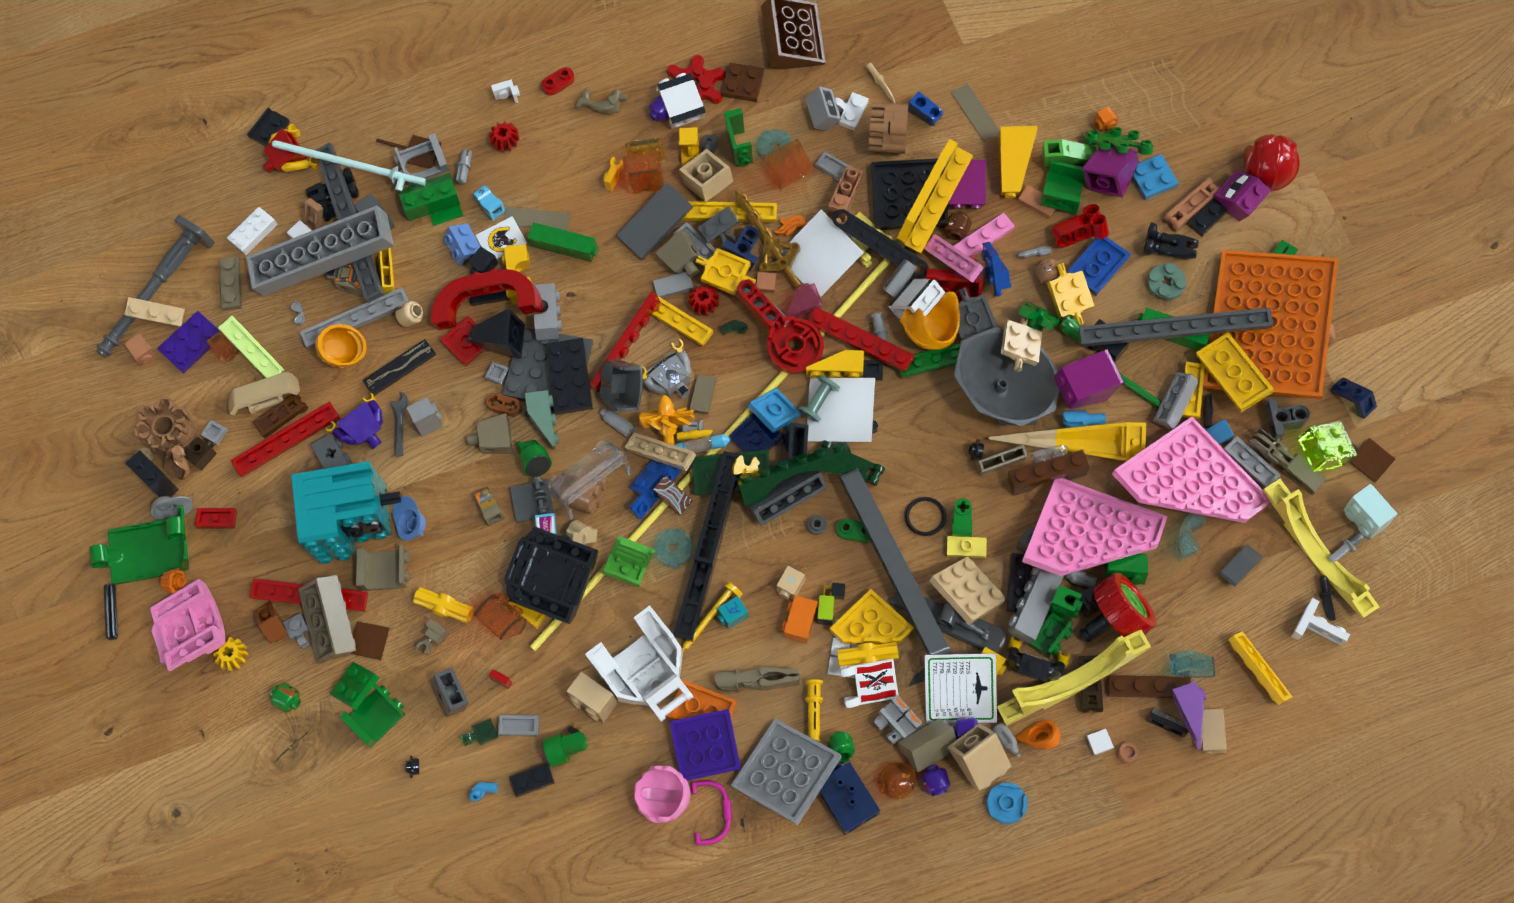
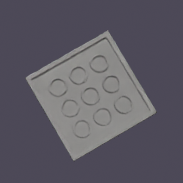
M775 718L731 784V787L798 826L842 756L838 752Z

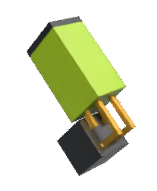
M832 583V586L824 585L823 595L819 596L818 624H833L834 599L844 600L845 584ZM826 589H832L830 596H825Z

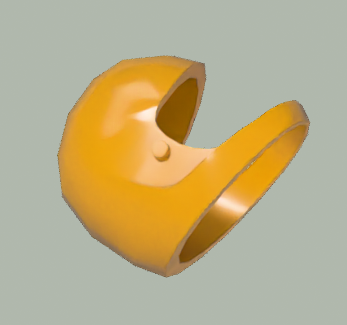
M336 324L327 326L319 332L315 340V350L318 357L324 363L334 368H344L359 363L365 356L367 349L364 336L350 325Z

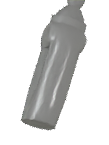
M1083 571L1064 575L1071 583L1087 589L1095 585L1097 580L1095 576Z
M1004 723L995 726L992 730L997 734L1002 747L1019 758L1021 754L1018 753L1017 740Z

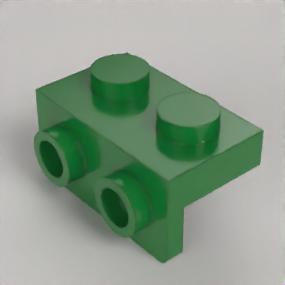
M1052 612L1040 628L1036 640L1030 642L1029 645L1048 659L1052 654L1056 656L1062 647L1060 645L1062 640H1068L1074 630L1071 629L1073 622L1069 621L1068 623Z

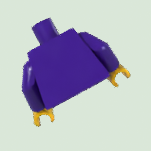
M370 393L371 399L369 400L363 397V404L340 420L337 425L331 421L333 428H325L326 431L340 441L350 445H361L367 441L372 449L376 448L382 443L376 433L381 430L380 426L383 423L382 410L377 404L374 395Z

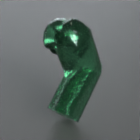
M732 320L721 326L720 330L723 335L731 331L745 334L748 326L744 322Z

